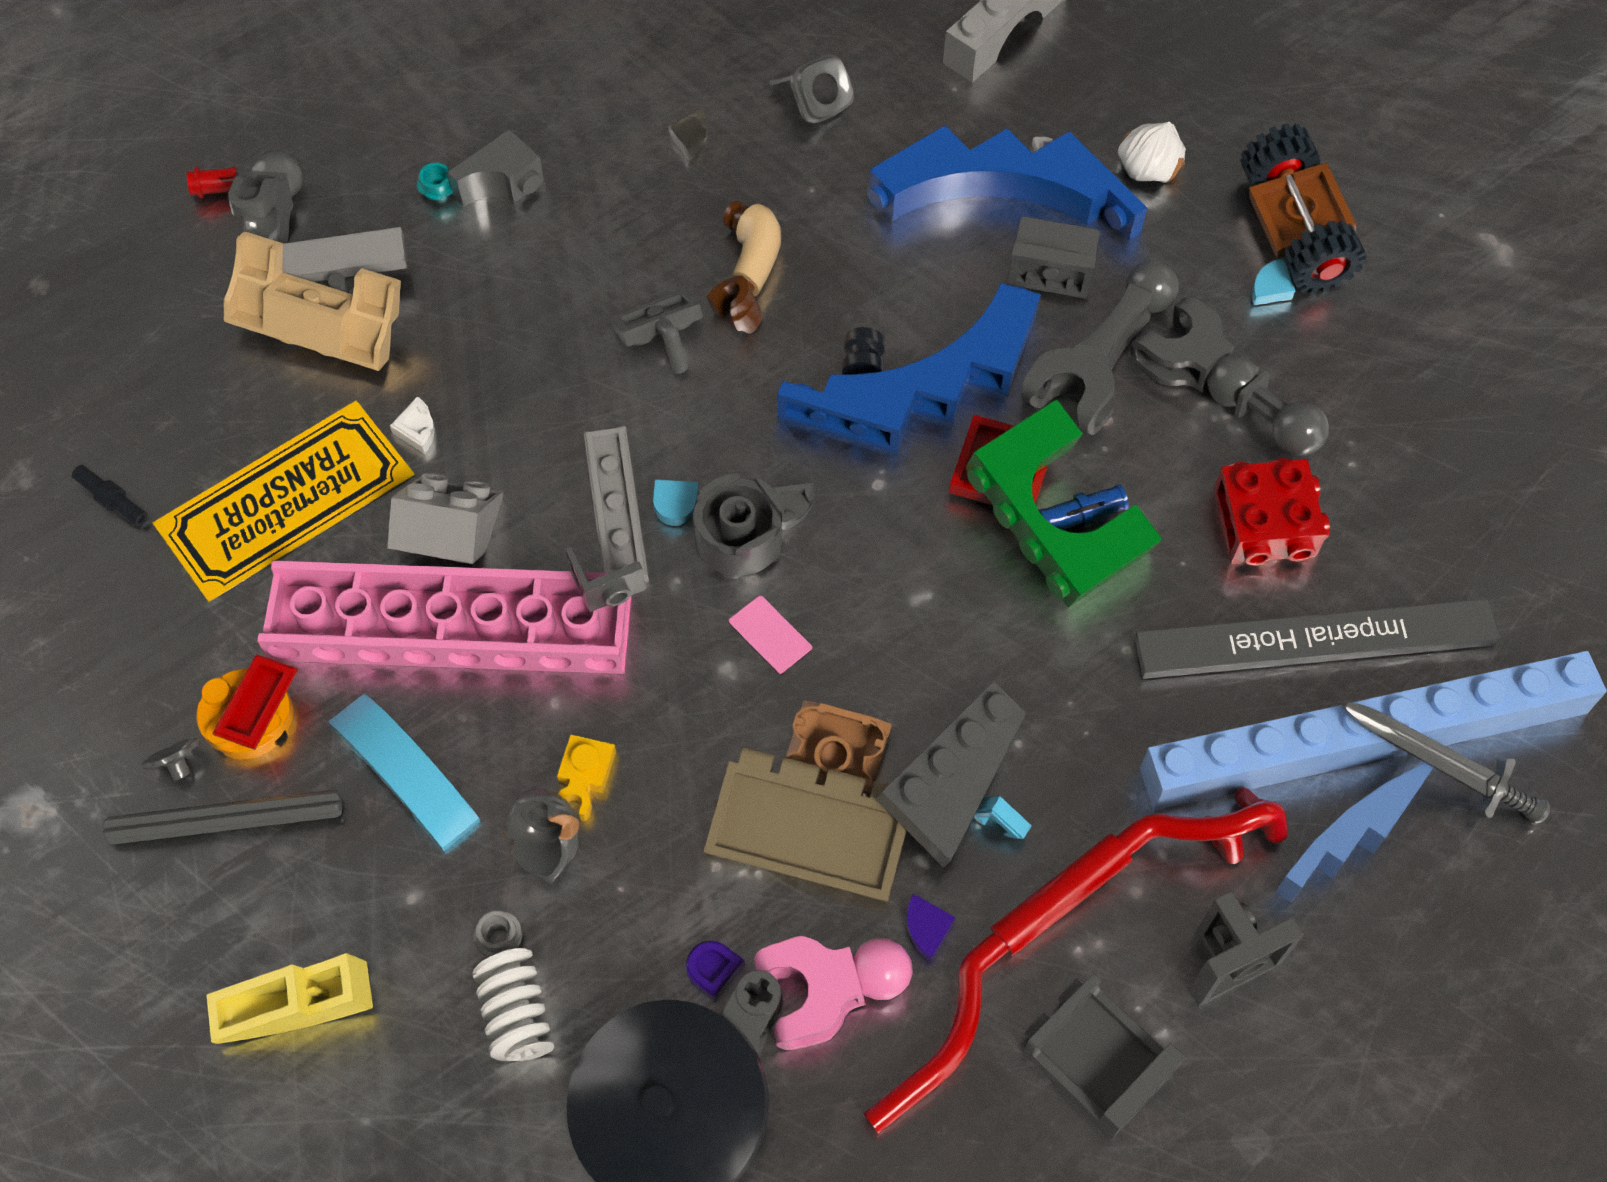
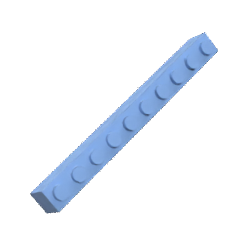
M1584 651L1353 703L1375 709L1447 746L1588 714L1607 690L1589 652ZM1342 705L1148 747L1140 767V772L1153 811L1233 794L1240 788L1251 790L1409 753L1361 726L1343 711Z

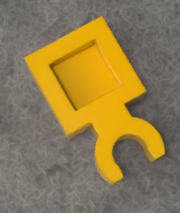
M570 734L557 774L558 782L568 786L560 790L558 795L568 803L579 801L582 804L579 809L580 820L587 821L592 813L589 793L590 791L604 793L616 755V747L614 744Z

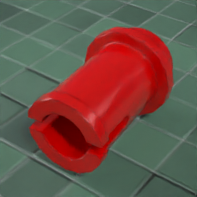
M194 167V171H187V184L190 196L198 195L199 199H204V194L229 192L234 180H223L235 179L238 176L237 167L200 170L199 167Z

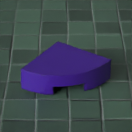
M913 894L907 910L908 932L918 953L929 962H932L953 926L955 917Z

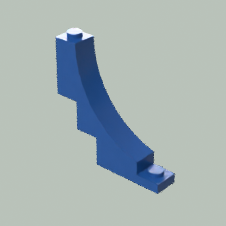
M945 125L871 168L869 173V189L867 191L873 206L878 210L882 209L892 221L910 211L945 200L965 197H1003L1029 201L1053 208L1072 216L1086 225L1104 215L1110 226L1119 230L1128 240L1142 232L1148 208L1070 131L1034 153L1008 128L969 150Z
M1001 283L994 299L984 314L967 332L939 352L918 362L877 373L830 375L824 392L816 391L806 384H793L783 381L777 393L778 418L898 453L913 413L954 424L968 385L1005 396L1009 395L1036 321L1041 294L1031 292L1023 287H1013Z

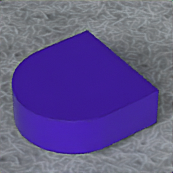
M704 941L697 944L690 951L686 960L689 981L713 1002H716L745 966L743 958L718 941Z

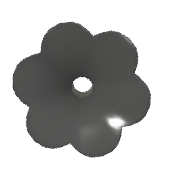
M193 738L175 743L169 748L162 749L151 755L150 759L142 762V766L144 769L165 766L168 768L173 780L181 779L191 773L184 758L193 748L200 744L198 738Z

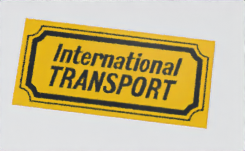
M356 400L152 523L205 598L210 602L272 564V561H277L415 474Z

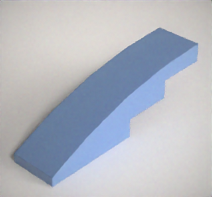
M1423 763L1384 783L1346 810L1314 840L1288 872L1275 892L1292 903L1315 868L1333 879L1357 844L1374 854L1426 780L1433 767Z

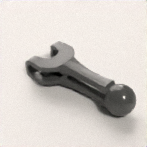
M1158 260L1144 261L1135 266L1127 277L1126 291L1122 299L1107 319L1092 334L1079 342L1075 347L1055 348L1039 356L1023 380L1022 402L1035 408H1043L1054 397L1063 395L1076 397L1080 400L1077 405L1079 421L1077 427L1091 435L1096 434L1114 412L1115 378L1112 369L1123 350L1138 331L1150 322L1151 313L1161 312L1175 301L1179 291V281L1175 271L1168 264Z

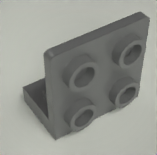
M1025 216L1021 217L1016 242L1014 241L1007 285L1088 299L1097 257L1096 252L1100 231L1082 226Z

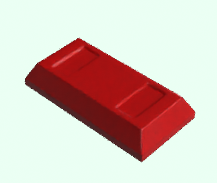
M256 654L212 734L256 750L298 669Z

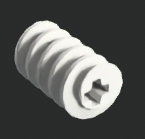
M514 948L492 955L480 962L472 972L475 982L480 984L476 991L479 1001L485 1003L480 1011L483 1020L489 1022L485 1028L487 1038L493 1041L489 1047V1052L492 1058L499 1061L530 1060L550 1053L555 1048L553 1042H538V1037L547 1033L550 1030V1026L545 1022L534 1023L533 1020L543 1014L546 1009L544 1004L529 1003L530 999L541 993V988L539 985L534 984L525 985V981L537 974L534 966H521L520 964L533 956L532 951L526 948Z

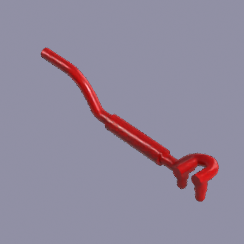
M1240 788L1235 793L1234 798L1236 803L1243 809L1233 813L1213 817L1208 815L1205 817H1183L1163 813L1146 815L1132 823L1116 837L1113 834H1108L990 927L992 934L974 947L961 962L958 971L959 992L957 1010L952 1028L941 1048L926 1064L863 1113L877 1134L941 1085L965 1058L974 1040L980 1019L982 976L986 969L1005 954L1009 953L1011 956H1014L1131 864L1133 862L1131 855L1153 838L1164 837L1189 841L1211 840L1212 845L1221 853V857L1230 864H1236L1244 858L1245 853L1241 835L1261 828L1264 831L1265 837L1270 842L1280 843L1288 837L1286 813L1280 803L1260 799L1250 789Z

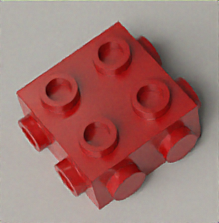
M1279 458L1271 462L1255 464L1235 462L1221 467L1214 486V493L1231 564L1246 562L1248 565H1261L1270 560L1289 558L1291 561H1304L1317 556L1324 540L1329 537L1330 523L1328 515L1325 512L1321 513L1318 501L1320 497V484L1318 477L1311 474L1308 459L1291 460L1289 458Z

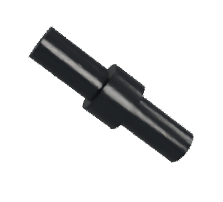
M79 465L73 470L72 479L94 494V501L106 510H115L136 527H140L146 522L148 513L126 497V491L111 480L104 481L84 465Z

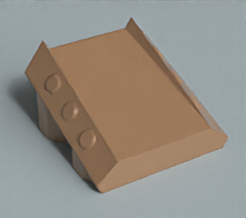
M804 700L801 710L796 713L794 719V733L785 758L820 766L817 784L823 786L825 785L829 769L866 778L862 796L870 798L892 724L871 716L819 702Z

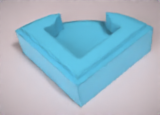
M1283 258L1268 263L1258 273L1251 294L1253 305L1293 298L1295 288Z
M1001 796L983 797L973 817L983 825L989 819L1006 830L1005 836L1017 839H1024L1032 826Z

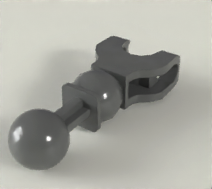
M1187 296L1174 306V328L1182 337L1165 338L1152 331H1146L1131 342L1130 353L1132 361L1154 381L1168 386H1192L1201 393L1208 388L1210 395L1216 402L1227 407H1236L1235 416L1238 418H1242L1249 410H1254L1273 424L1275 442L1284 452L1293 456H1308L1317 452L1325 444L1329 435V422L1322 409L1315 404L1304 401L1287 404L1270 392L1267 388L1271 373L1264 370L1260 374L1259 368L1250 358L1242 355H1232L1234 345L1223 336V323L1219 313L1193 296Z

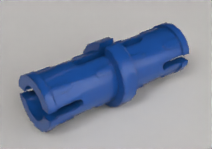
M1117 484L1112 488L1088 495L1080 492L1074 494L1072 500L1038 510L1049 523L1064 530L1077 525H1081L1083 528L1093 525V520L1119 511H1126L1129 509V503L1123 486ZM1093 504L1099 505V507L1090 509L1075 515H1066V513L1075 511Z

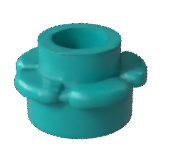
M437 162L425 165L419 172V179L417 181L418 191L421 194H425L426 198L430 200H440L451 195L453 191L451 190L447 174L450 169L445 164Z

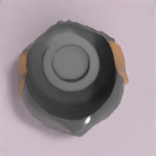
M531 788L524 791L517 798L509 813L507 825L505 826L506 831L503 833L506 838L513 841L510 854L523 870L543 878L548 883H553L558 875L562 874L566 869L567 864L574 858L579 848V820L571 805L564 798L546 789Z

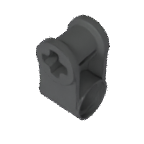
M763 970L751 971L745 974L739 981L725 1008L719 1013L742 1031L756 1050L758 1056L783 1007V996L777 979L771 973ZM764 988L767 989L770 1002L760 1001L754 1007L750 993L760 994Z

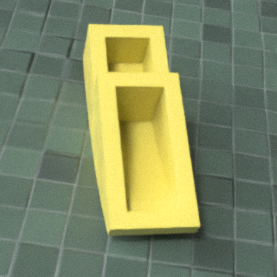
M348 953L305 968L292 964L206 995L211 1042L215 1044L301 1029L373 1008L367 961Z

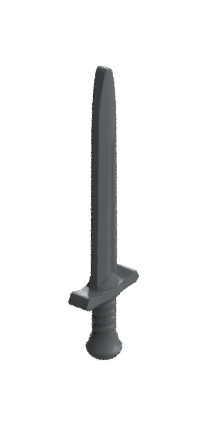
M1353 702L1342 704L1343 711L1370 732L1483 795V800L1475 811L1478 817H1493L1499 801L1523 813L1532 824L1542 823L1549 816L1550 804L1545 798L1531 797L1508 784L1516 764L1515 759H1498L1496 770L1493 772L1375 709Z

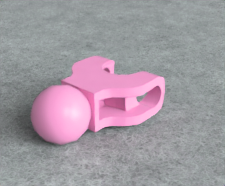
M799 936L762 948L754 957L756 971L763 970L769 972L777 980L797 979L808 987V998L802 1008L779 1018L774 1026L773 1037L775 1044L784 1050H794L831 1040L842 1027L845 1016L852 1009L866 1005L864 996L875 1000H891L905 990L913 974L912 960L907 950L899 943L888 938H873L861 945L852 957L850 947L832 950L824 947L814 939Z

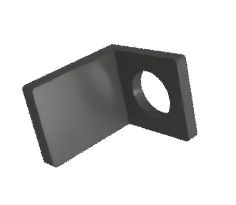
M572 546L565 548L569 570L589 613L605 606L613 607L626 602L630 596L646 589L644 572L639 561L588 581Z

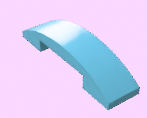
M365 693L328 721L329 725L357 756L360 755L409 809L417 823L443 851L448 849L480 822L473 809L422 749Z

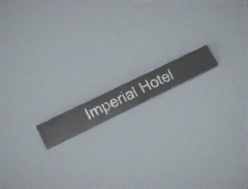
M1481 599L1140 631L1136 633L1135 643L1142 678L1148 679L1495 646L1500 636L1489 600Z

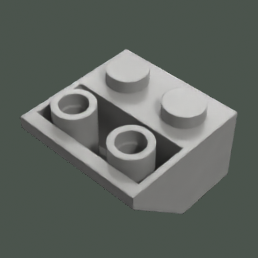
M435 473L423 474L422 477H419L391 497L387 548L473 564L487 550L502 503L503 491L492 490L490 485L485 482L466 481L464 484L448 482V477Z

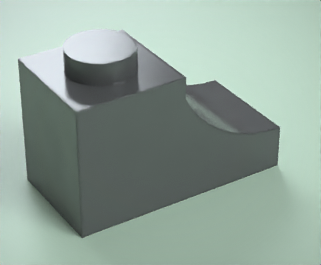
M510 129L447 172L451 190L453 191V198L463 207L473 201L487 197H503L516 203L525 195L536 191L544 183L540 156Z

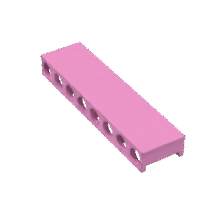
M272 561L273 580L263 633H259L258 643L265 657L275 661L625 674L632 596L620 605L613 607L605 606L589 613L570 571ZM584 572L588 581L608 574Z

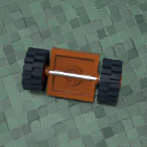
M1289 123L1282 124L1281 130H1277L1276 126L1269 128V134L1264 135L1262 132L1256 136L1258 141H1250L1246 145L1248 150H1243L1241 153L1242 159H1240V163L1251 186L1249 187V198L1276 258L1284 257L1286 266L1297 289L1299 288L1304 293L1308 290L1310 294H1316L1319 288H1321L1322 292L1329 291V286L1335 285L1337 288L1343 285L1342 280L1347 279L1350 281L1354 278L1353 272H1360L1363 269L1362 264L1366 263L1367 260L1366 252L1356 233L1357 224L1327 162L1320 164L1319 153L1308 130L1305 127L1301 128L1300 124H1294L1290 127Z

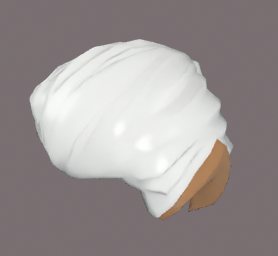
M1170 122L1147 123L1140 125L1132 131H1128L1117 152L1126 173L1135 181L1154 180L1168 183L1185 166L1186 148L1180 140L1174 124Z

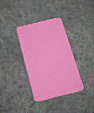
M763 596L755 598L729 619V623L779 674L785 672L812 650V645Z

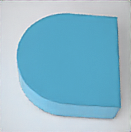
M655 480L653 504L657 518L671 526H679L689 522L693 518L694 507L699 495V483Z

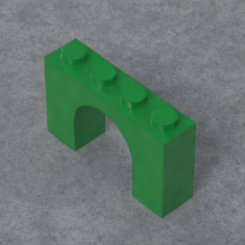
M1056 399L975 451L965 469L968 471L967 476L973 488L979 493H984L994 506L993 511L999 523L1005 528H1010L1020 541L1019 546L1025 558L1032 564L1036 563L1046 576V584L1051 593L1056 598L1063 599L1066 605L1071 607L1149 554L1160 543L1162 538L1137 504L1099 529L1087 533H1071L1053 526L1041 515L1032 494L1034 474L1070 451L1083 434Z

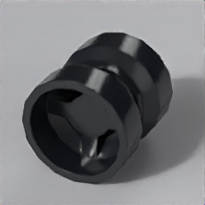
M868 327L854 328L846 333L844 352L847 356L843 359L842 375L884 371V361L881 357L885 353L886 338L883 333Z

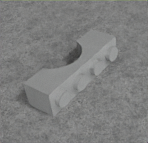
M980 0L946 31L943 64L973 83L996 62L1005 40L1021 19L1031 12L1044 18L1063 0Z

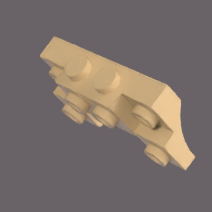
M245 231L237 237L233 274L224 299V322L279 339L287 344H295L317 351L324 356H333L379 371L389 360L391 325L399 316L401 280L361 268L354 277L353 294L283 273V243Z

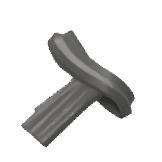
M826 54L800 65L794 71L779 73L778 76H774V78L769 80L770 86L791 81V88L800 114L804 121L818 123L837 115L854 101V91L849 75L842 60L834 54ZM821 73L831 77L836 88L833 101L826 105L817 101L812 91L813 81Z

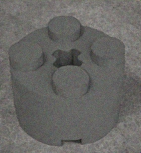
M726 474L707 483L697 496V502L693 511L697 551L709 567L727 579H737L741 576L757 573L770 565L781 552V501L772 486L757 477H754L755 480L740 478V474Z

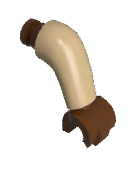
M734 201L726 208L723 215V223L726 228L736 232L737 240L743 245L741 255L732 278L720 282L709 292L706 298L714 314L722 317L730 308V314L737 331L742 330L751 334L762 321L761 308L755 296L761 291L776 261L781 246V228L774 213L768 207L758 203L746 206L741 201Z

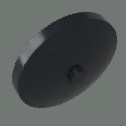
M650 1001L633 1006L617 1014L606 1022L588 1041L574 1066L570 1078L566 1106L567 1123L575 1152L583 1167L595 1182H736L749 1168L757 1155L766 1131L769 1114V1093L766 1075L761 1060L748 1038L737 1026L721 1014L702 1005L687 1001Z

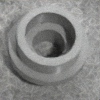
M494 910L484 914L477 921L473 930V940L478 951L489 958L502 951L518 948L522 940V928L518 919L510 912ZM495 930H505L507 936L503 941L499 943L490 941V936Z

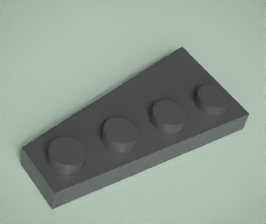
M995 681L875 798L942 867L947 865L953 858L1027 714Z

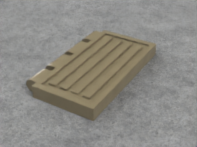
M743 747L738 763L729 761L703 851L706 855L888 903L907 832L875 799L889 784L875 781L871 797L869 798L862 796L866 778L829 769L825 785H819L817 782L821 769L820 766L784 757L779 774L773 773L776 755Z

